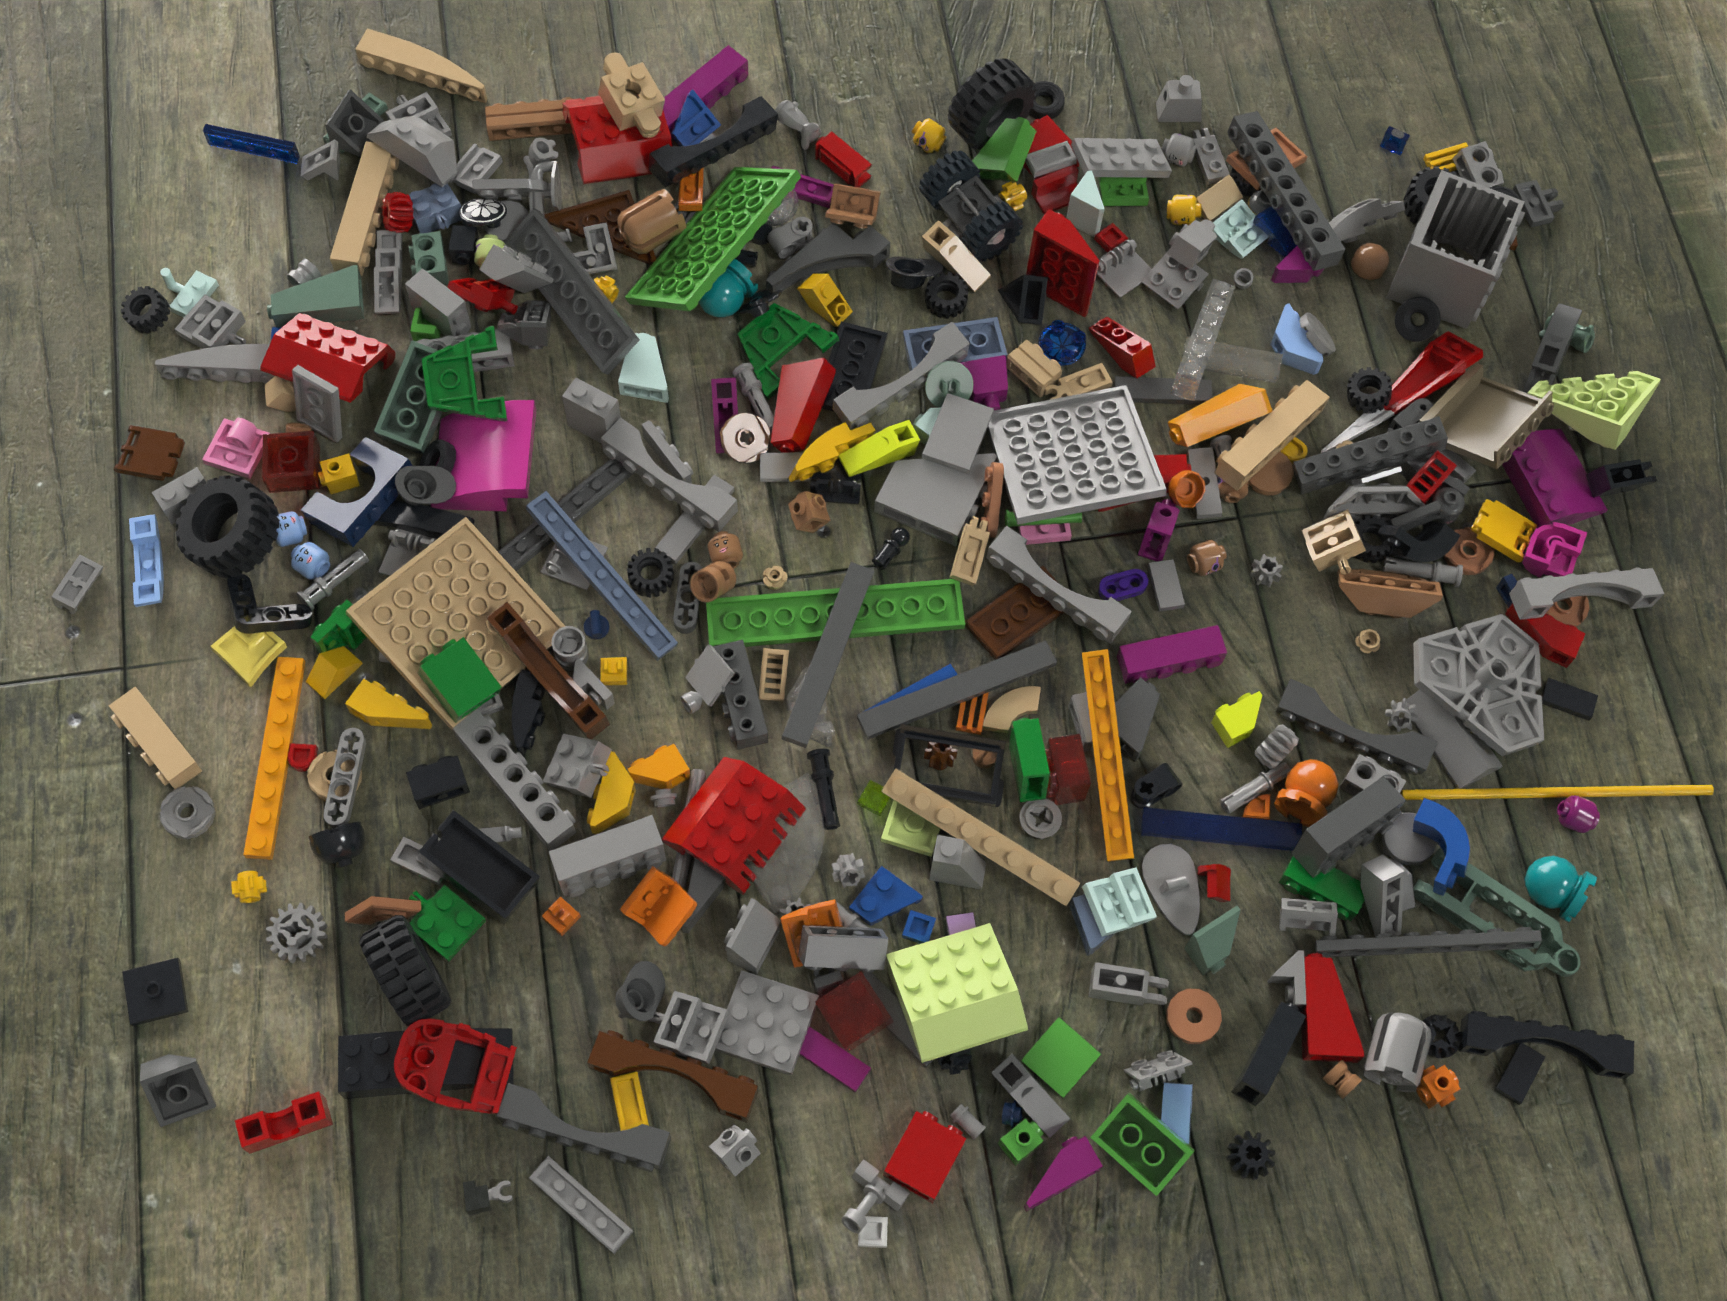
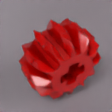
M400 192L386 194L382 206L383 224L386 230L403 233L408 232L412 227L414 210L412 207L413 202L408 194Z

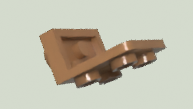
M835 183L831 205L826 211L825 217L830 218L832 223L844 224V221L854 222L853 226L867 228L868 225H872L877 219L881 191Z

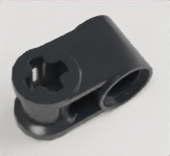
M1163 763L1136 781L1130 795L1131 802L1137 808H1149L1161 799L1174 794L1182 787L1183 783L1169 764Z

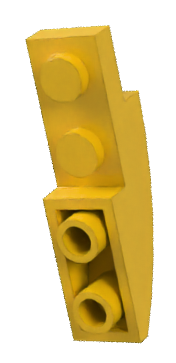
M845 422L825 432L802 454L788 478L789 481L793 482L798 479L804 481L816 472L821 471V473H825L831 470L841 453L873 436L876 430L872 423L850 430Z

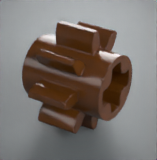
M928 742L924 759H930L929 767L942 771L948 766L953 767L958 750L952 749V745Z

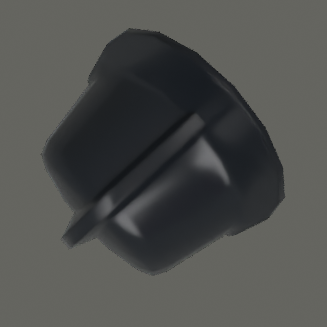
M898 256L891 257L886 261V266L891 270V284L904 289L919 288L924 284L927 277L938 275L943 270L941 263L931 259H913Z

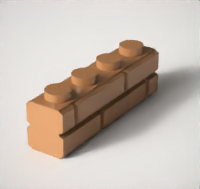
M565 97L554 101L542 99L532 103L519 101L509 105L496 103L485 107L489 141L573 133L571 124L565 123L562 112V103L572 98Z

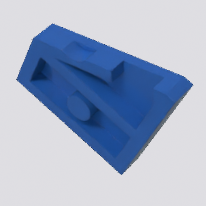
M693 89L686 97L671 137L679 147L699 144L721 126L720 122Z
M881 866L849 906V910L852 913H856L860 919L871 926L882 921L886 916H892L901 912V909L909 905L921 902L923 896Z

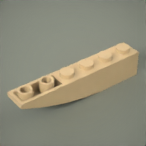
M368 28L356 47L359 63L367 68H375L390 75L394 74L409 81L425 84L431 88L445 90L450 94L467 97L472 101L487 102L485 86L450 60L429 49Z

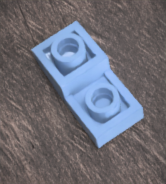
M1164 1082L1161 1121L1189 1144L1193 1084Z

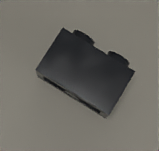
M458 755L454 757L444 756L436 763L417 765L411 771L406 772L419 810L470 793Z

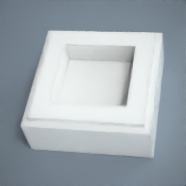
M865 1216L867 1224L858 1233V1247L887 1248L888 1217Z

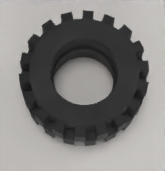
M1434 166L1433 169L1427 167L1424 168V171L1420 170L1417 172L1416 176L1412 178L1403 200L1406 209L1405 214L1407 217H1411L1410 221L1413 224L1418 222L1441 170L1451 173L1448 171L1449 169H1440L1437 166ZM1454 171L1451 173V174L1456 175V176L1458 175V174H1457L1456 172H1454Z

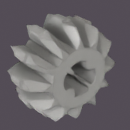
M1283 724L1278 725L1259 745L1254 755L1263 765L1273 769L1298 744L1299 738L1290 728Z

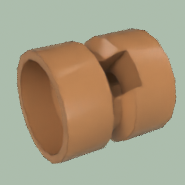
M725 561L713 562L692 575L690 580L691 591L702 602L714 601L734 588L736 574L731 565Z

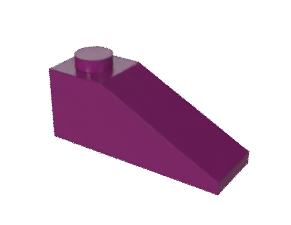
M736 377L711 379L716 453H725L721 445V428L730 417L738 414Z
M1074 1136L1062 1143L1063 1149L1060 1150L1024 1205L1026 1212L1101 1170L1103 1165L1086 1136L1079 1140Z

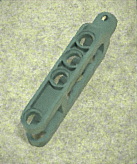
M1442 848L1438 849L1431 859L1432 865L1437 870H1440L1445 859ZM1468 863L1465 877L1457 875L1455 881L1467 889L1460 901L1445 892L1444 896L1434 893V887L1421 881V879L1414 885L1413 892L1416 900L1461 930H1475L1476 933H1487V930L1495 929L1492 922L1489 921L1487 923L1469 911L1471 909L1469 906L1476 896L1523 927H1530L1532 931L1540 930L1542 942L1535 954L1528 949L1492 950L1524 972L1546 967L1557 975L1569 977L1579 970V954L1574 948L1563 942L1561 927L1557 920L1470 863Z

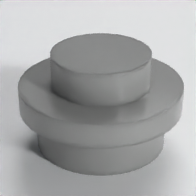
M671 789L656 790L655 795L650 798L651 801H654V807H668L675 805L677 793H671Z

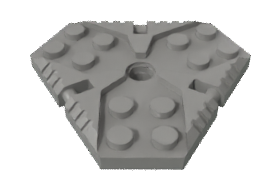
M1503 614L1466 624L1459 630L1456 627L1425 636L1413 643L1414 685L1428 697L1433 698L1438 705H1442L1441 707L1444 710H1448L1449 714L1453 717L1457 716L1461 719L1465 727H1469L1471 732L1476 733L1481 740H1485V743L1501 756L1538 745L1544 741L1542 696L1536 694V690L1541 687L1539 643Z

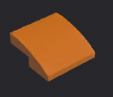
M835 899L810 905L781 917L794 968L803 966L798 956L803 925L843 927Z

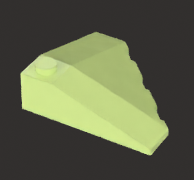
M1639 371L1628 372V377L1618 379L1615 378L1613 373L1595 375L1594 380L1587 382L1582 381L1581 377L1562 379L1561 384L1548 385V380L1538 381L1528 394L1542 399L1548 391H1552L1554 409L1551 414L1590 441L1600 444L1605 448L1616 450L1626 438L1658 387L1661 379Z

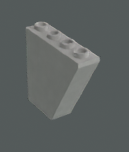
M994 453L977 454L969 474L926 459L897 460L875 500L874 512L956 547L965 524H968L970 518L976 517L980 506L977 504L980 498L982 499L983 493L987 492L988 482H985L984 478L985 469L990 467L992 462H997V455Z

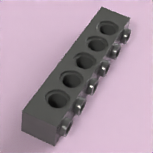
M1438 416L1295 461L1294 475L1302 495L1433 454L1437 450H1445L1448 437Z

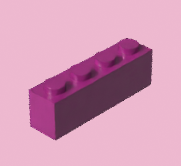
M1216 625L1123 645L1119 647L1116 657L1125 684L1131 682L1134 684L1140 677L1146 682L1149 678L1158 677V679H1164L1177 672L1191 673L1200 667H1217L1223 663L1227 650L1219 626Z

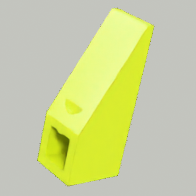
M910 420L881 430L841 453L838 458L847 475L851 477L913 456L920 439Z

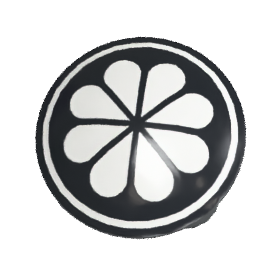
M488 198L470 200L459 209L462 223L466 227L478 225L498 228L501 225L500 221L507 214V208L502 202Z

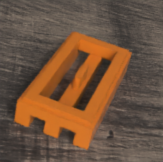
M989 692L983 694L977 728L972 727L977 697L971 700L967 726L962 725L966 701L960 703L956 725L957 731L981 735Z

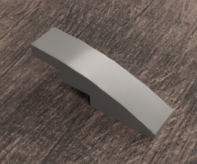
M378 230L377 249H375L376 267H374L375 314L400 313L402 233Z

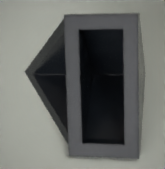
M1023 274L998 289V292L1018 322L1042 325L1048 277Z

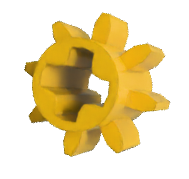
M1011 181L1002 185L1003 191L998 194L1002 201L1008 203L1014 211L1024 208L1023 202L1027 200V193L1023 185L1016 184V182L1012 183Z
M607 275L600 278L596 277L594 279L595 283L609 301L613 303L619 293V289L614 285L616 280Z
M257 871L240 872L237 874L238 881H231L232 894L235 895V898H239L241 903L257 902L261 899L260 893L267 892L266 880L263 879V876H259Z

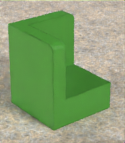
M415 308L410 330L413 341L440 338V330L423 317L421 308Z

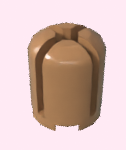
M665 189L656 191L621 211L617 218L618 229L623 240L637 254H647L681 234L687 228L683 214L678 215L676 208L671 203L674 199Z

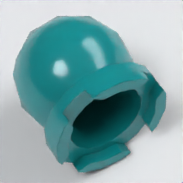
M734 259L727 266L726 271L713 283L712 288L699 300V304L705 313L715 318L729 317L740 309L744 298L752 297L758 290V284H753L750 280L752 273L738 260Z
M1554 855L1537 859L1528 867L1524 877L1525 888L1529 896L1542 907L1548 909L1559 908V917L1568 923L1572 917H1576L1588 899V896L1584 894L1588 886L1594 887L1597 877L1588 871L1583 875H1578L1573 864L1567 859Z

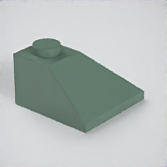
M1235 906L1195 932L1185 946L1184 950L1202 975L1209 971L1215 974L1226 966L1225 960L1230 955L1240 914L1238 906Z

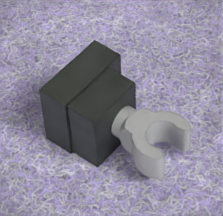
M474 1180L463 1182L468 1216L491 1211L490 1200H500L503 1203L512 1201L513 1197L511 1195H501V1190L504 1187L511 1186L510 1181H502L491 1189H488L487 1185L476 1187Z

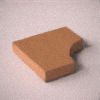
M371 896L346 911L345 922L370 925L375 922L388 920L395 915H403L408 919L421 911V901Z

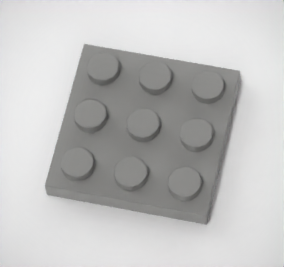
M741 971L727 1008L730 1014L715 1051L792 1076L819 1002V995Z

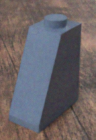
M1085 894L1072 898L1069 907L1088 956L1099 949L1114 934L1102 937Z

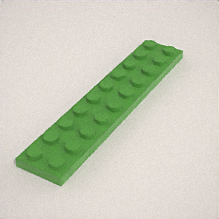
M945 579L869 586L849 638L965 629L960 581ZM840 588L724 597L706 602L709 645L717 646L739 640L744 641L745 647L820 641Z

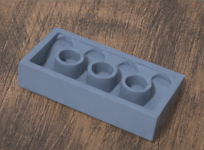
M997 317L954 323L970 343L968 355L961 362L1005 355L1007 361L1008 355ZM947 324L903 330L910 371L930 351L932 335Z

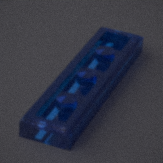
M205 124L203 128L206 140L211 146L292 163H298L300 158L295 142Z

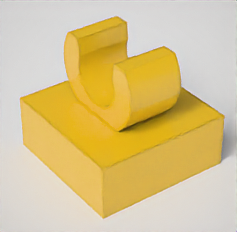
M627 657L601 658L600 681L605 686L627 685Z

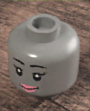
M1174 133L1170 139L1165 138L1162 151L1165 153L1168 163L1184 167L1187 163H1192L1197 145H1194L1193 138Z

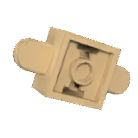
M620 53L608 54L603 64V70L606 75L601 77L598 94L620 131L636 125L643 137L652 138L656 136L661 125L658 117L662 115L665 103L663 95L643 62L629 67Z

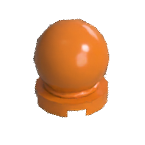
M1314 759L1297 763L1287 774L1285 789L1280 790L1274 802L1276 809L1286 818L1290 814L1300 819L1299 824L1302 826H1312L1327 815L1326 807L1330 806L1336 798L1339 783L1334 770L1324 762Z

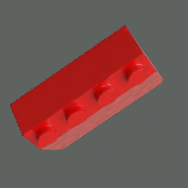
M1048 209L1034 228L1026 274L1048 277L1046 296L1086 317L1100 260L1070 220L1065 218L1064 215Z

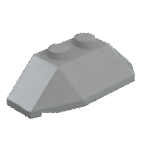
M418 116L382 122L367 134L368 139L441 187L445 186L457 175L454 140Z
M1389 483L1378 485L1355 484L1349 486L1328 508L1323 520L1348 509L1354 523L1367 515L1370 518L1373 515H1377V519L1384 517L1386 518L1384 522L1390 521L1392 523L1391 519L1426 505L1408 486L1390 485Z

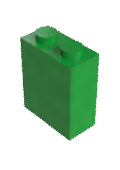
M464 637L457 642L455 639L447 642L442 647L443 651L436 656L433 653L426 656L420 662L421 666L418 670V675L455 723L498 695L502 688Z
M1021 718L1017 721H1012L1009 750L1019 801L1044 800L1047 795L1050 771L1039 718Z

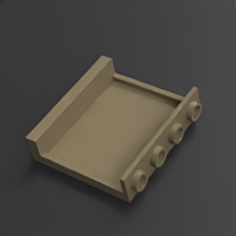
M1474 363L1430 408L1419 422L1439 416L1448 437L1446 449L1498 469L1504 462L1510 459L1518 446L1521 447L1524 444L1528 435L1532 431L1535 432L1540 422L1545 417L1551 415L1554 409V403H1552L1553 392L1548 391L1540 399L1483 377V365Z

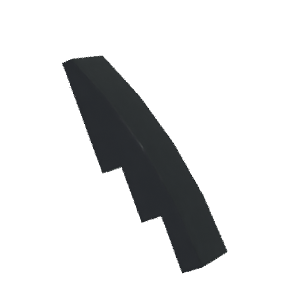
M394 501L373 525L395 527L396 529L438 539L465 517L472 524H474L475 520L468 516L425 505L414 506L407 502Z

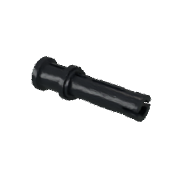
M825 748L808 752L807 759L811 761L813 772L811 780L816 783L823 829L834 830L840 827L832 787L834 771L830 769L828 758L830 750Z

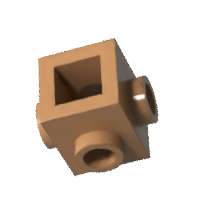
M804 491L788 503L796 530L814 533L831 521L826 509V502L820 494Z

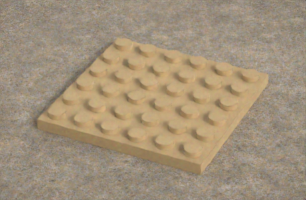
M467 517L348 608L345 613L451 730L462 720L457 723L454 722L418 675V670L421 666L420 662L426 656L432 653L436 656L443 651L442 647L452 639H455L457 642L464 637L503 688L517 677L522 669L525 670L526 667L492 628L487 620L489 615L508 602L547 650L552 647L551 643L554 633L558 629L565 627L560 619Z

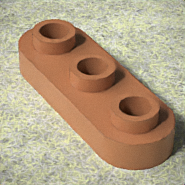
M992 462L990 467H986L984 477L988 485L987 492H984L982 496V506L985 507L984 517H981L980 522L982 520L988 521L986 531L990 532L989 538L996 537L999 523L1004 466L1003 463Z

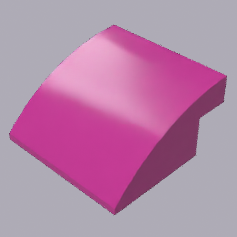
M534 400L505 401L508 421L455 413L441 419L439 439L449 442L456 450V460L451 471L456 482V490L452 498L443 503L431 504V507L444 510L507 512L508 498L528 499L536 421Z

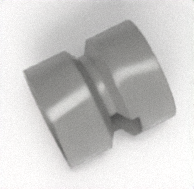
M565 626L558 629L554 633L551 643L555 659L564 670L574 671L575 661L578 658L584 664L588 660V649L584 634L573 626Z

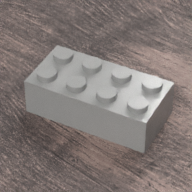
M653 815L549 851L564 897L579 896L586 889L594 886L596 888L607 886L611 883V880L619 877L622 879L630 878L637 873L636 871L645 868L650 870L652 866L657 868L662 865V862L666 861L663 842Z

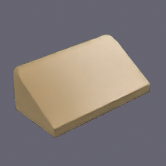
M1227 175L1198 196L1197 203L1202 204L1201 216L1205 220L1213 221L1243 199V196L1233 178Z

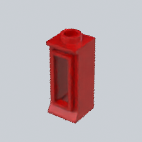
M832 131L816 142L815 159H819L846 183L860 188L871 178L867 170L871 168L872 164Z

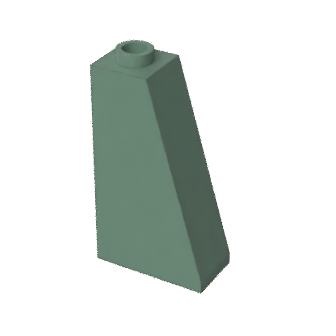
M352 265L271 294V305H267L269 319L274 320L276 327H283L299 313L307 314L314 319L329 323L364 319L362 277L358 266Z

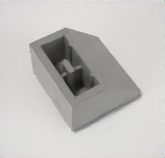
M493 244L480 268V271L493 280L522 293L551 284L554 280L546 274L548 269L536 262H531L532 259L521 252L518 253L506 245L500 248Z
M751 898L748 906L743 904L737 916L739 922L735 929L731 928L728 931L724 943L727 944L725 951H727V960L757 975L782 927L781 920L758 901Z

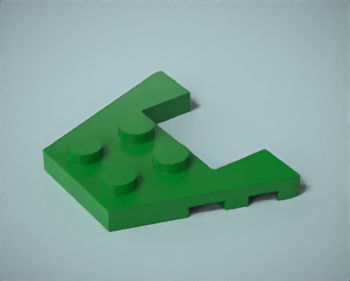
M776 303L769 306V311L756 317L738 332L740 341L753 366L757 379L762 383V390L768 400L778 392L780 378L770 367L807 337L822 353L839 341L836 333L828 332L822 329L820 325L814 322L810 323L802 319L800 315Z
M494 326L485 328V331L475 336L472 334L456 345H449L421 358L429 409L498 421H508L504 396L478 400L472 354L498 350Z

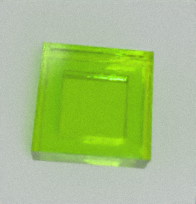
M869 780L857 801V805L881 816L891 797L881 792L884 788L883 786Z

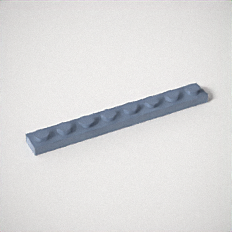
M547 491L526 505V510L657 661L677 646L678 642Z

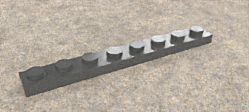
M1530 927L1517 928L1514 932H1504V929L1495 928L1487 930V933H1476L1475 930H1462L1459 934L1436 931L1432 932L1431 935L1420 936L1418 932L1405 933L1403 937H1392V934L1388 933L1378 934L1376 938H1365L1364 935H1351L1348 939L1324 936L1320 940H1316L1314 948L1315 953L1329 958L1533 949L1539 947L1542 938L1540 930L1532 931Z

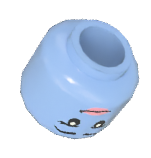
M294 511L279 514L277 516L279 518V528L276 529V532H278L277 545L284 547L301 543L303 536L307 535L303 516H298Z
M312 542L297 545L291 552L292 568L306 579L322 578L330 568L328 553Z

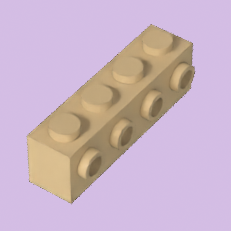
M136 687L108 705L115 713L110 716L119 729L124 726L129 733L125 736L134 748L139 745L142 747L144 752L140 755L150 767L154 764L157 766L159 771L155 774L165 786L170 783L174 789L180 788L202 772L195 760Z

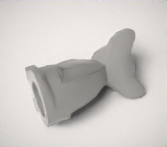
M784 100L776 107L775 111L778 113L777 120L790 128L800 131L802 136L801 146L804 150H807L809 143L817 140L822 133L819 125L814 122H808L807 117L798 109L796 101Z
M536 138L530 145L529 156H524L523 158L524 163L527 165L529 178L538 163L550 161L558 157V152L553 151V147L556 144L552 139Z

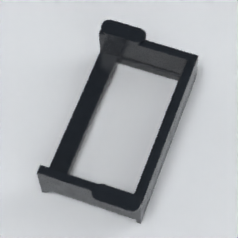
M901 724V728L896 730L892 751L893 755L896 756L894 770L901 769L906 738L997 753L991 794L927 783L921 784L945 799L991 807H999L1001 805L1004 781L1000 779L1006 741Z

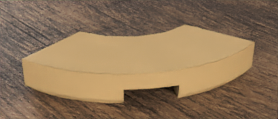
M1020 687L999 697L989 708L982 730L1008 734L1012 721L1026 714H1037L1041 687Z

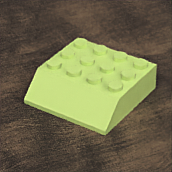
M990 923L886 954L888 974L922 1063L1028 1030L1018 988Z

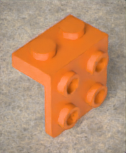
M652 866L621 906L620 910L624 915L643 925L654 939L665 947L693 914L697 907V902L674 878Z

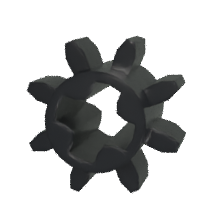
M965 1049L940 1057L938 1062L941 1070L949 1069L950 1075L960 1074L961 1070L969 1069L968 1063L972 1055L969 1049Z

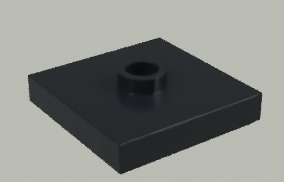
M179 958L122 971L131 1026L188 1012Z

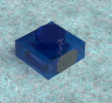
M1389 126L1380 147L1401 156L1410 135Z

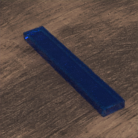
M1144 807L1142 810L1141 835L1293 851L1302 837V823Z

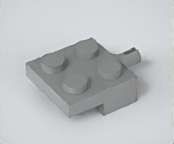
M427 92L407 101L404 95H401V98L398 96L396 101L399 103V106L386 112L388 121L418 116L448 137L452 136L450 128L439 114L438 107Z
M204 295L174 329L177 335L201 349L225 346L229 342L234 345L246 344V339L236 335L237 331L246 322L242 312L223 300L219 303L207 295Z
M563 734L552 761L547 768L543 782L549 786L566 789L573 794L591 798L600 776L608 774L604 771L609 772L606 762L612 749L596 740Z
M674 991L665 1014L655 1012L653 1017L649 1019V1022L660 1024L653 1042L659 1049L664 1048L677 1055L710 1064L730 1013L727 1009L704 1003L697 997Z

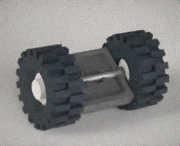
M959 150L958 152L952 151L951 155L949 153L945 154L943 159L939 158L936 160L937 163L934 166L931 165L928 168L929 171L923 174L924 179L920 180L921 186H919V190L935 210L939 209L946 214L963 235L961 238L962 243L978 261L985 262L987 259L991 260L995 255L999 256L1002 254L1001 251L1007 250L1009 245L1016 241L1015 237L1021 234L1020 230L1023 229V221L1008 203L1004 201L998 202L979 179L980 170L965 152Z

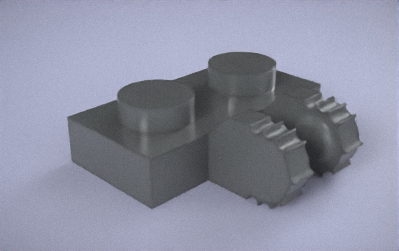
M1537 180L1516 184L1513 188V191L1519 196L1520 200L1525 201L1522 211L1525 212L1524 215L1530 228L1552 223L1555 218L1553 212H1557L1564 207L1562 200L1547 202L1556 198L1558 191L1555 188L1541 190Z

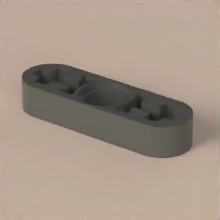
M687 562L680 569L673 620L675 629L682 634L693 632L697 626L700 600L695 598L693 602L685 603L681 599L683 594L687 592L692 593L688 578L690 571H695L696 573L702 569L701 565L696 562ZM684 610L688 611L689 621L687 625H682L681 622L684 619Z

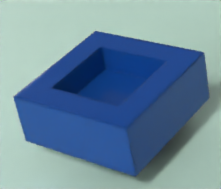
M910 910L902 938L919 944L929 942L936 918Z

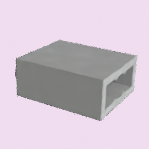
M423 268L405 283L414 312L415 308H421L423 318L432 325H435L445 336L467 335L471 324L465 301Z
M578 378L573 380L562 395L568 426L602 444V436L621 417L618 399Z

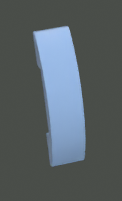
M156 515L129 518L130 540L134 549L135 582L133 583L134 606L140 607L162 603L164 572Z

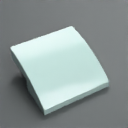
M1242 199L1213 222L1215 224L1213 231L1217 235L1216 240L1240 259H1243L1275 232L1261 213L1256 217Z
M1137 868L1116 872L1108 878L1088 882L1082 886L1102 937L1130 929L1157 917Z

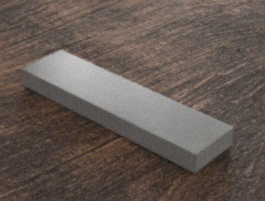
M713 475L705 485L718 486L730 495L734 492L732 485L716 475ZM684 511L655 548L659 549L660 554L664 551L667 554V558L670 557L671 562L677 564L705 529V526L694 514L689 515Z
M549 1156L529 1177L533 1183L613 1254L619 1250L633 1233L631 1228Z

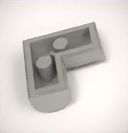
M607 222L583 227L588 250L573 254L591 276L617 270Z

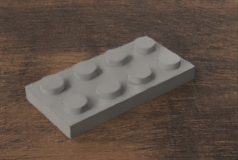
M1074 138L1071 144L1084 175L1087 171L1092 170L1094 177L1169 178L1172 172L1157 139Z

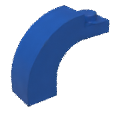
M1424 798L1414 818L1413 832L1434 840L1444 852L1445 859L1434 880L1433 888L1434 893L1444 896L1447 887L1453 888L1457 875L1465 877L1470 852L1469 839L1463 824L1450 810Z

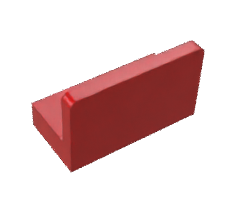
M1075 164L1033 180L1031 195L1043 214L1048 209L1056 211L1069 205L1071 193L1078 185L1079 170Z

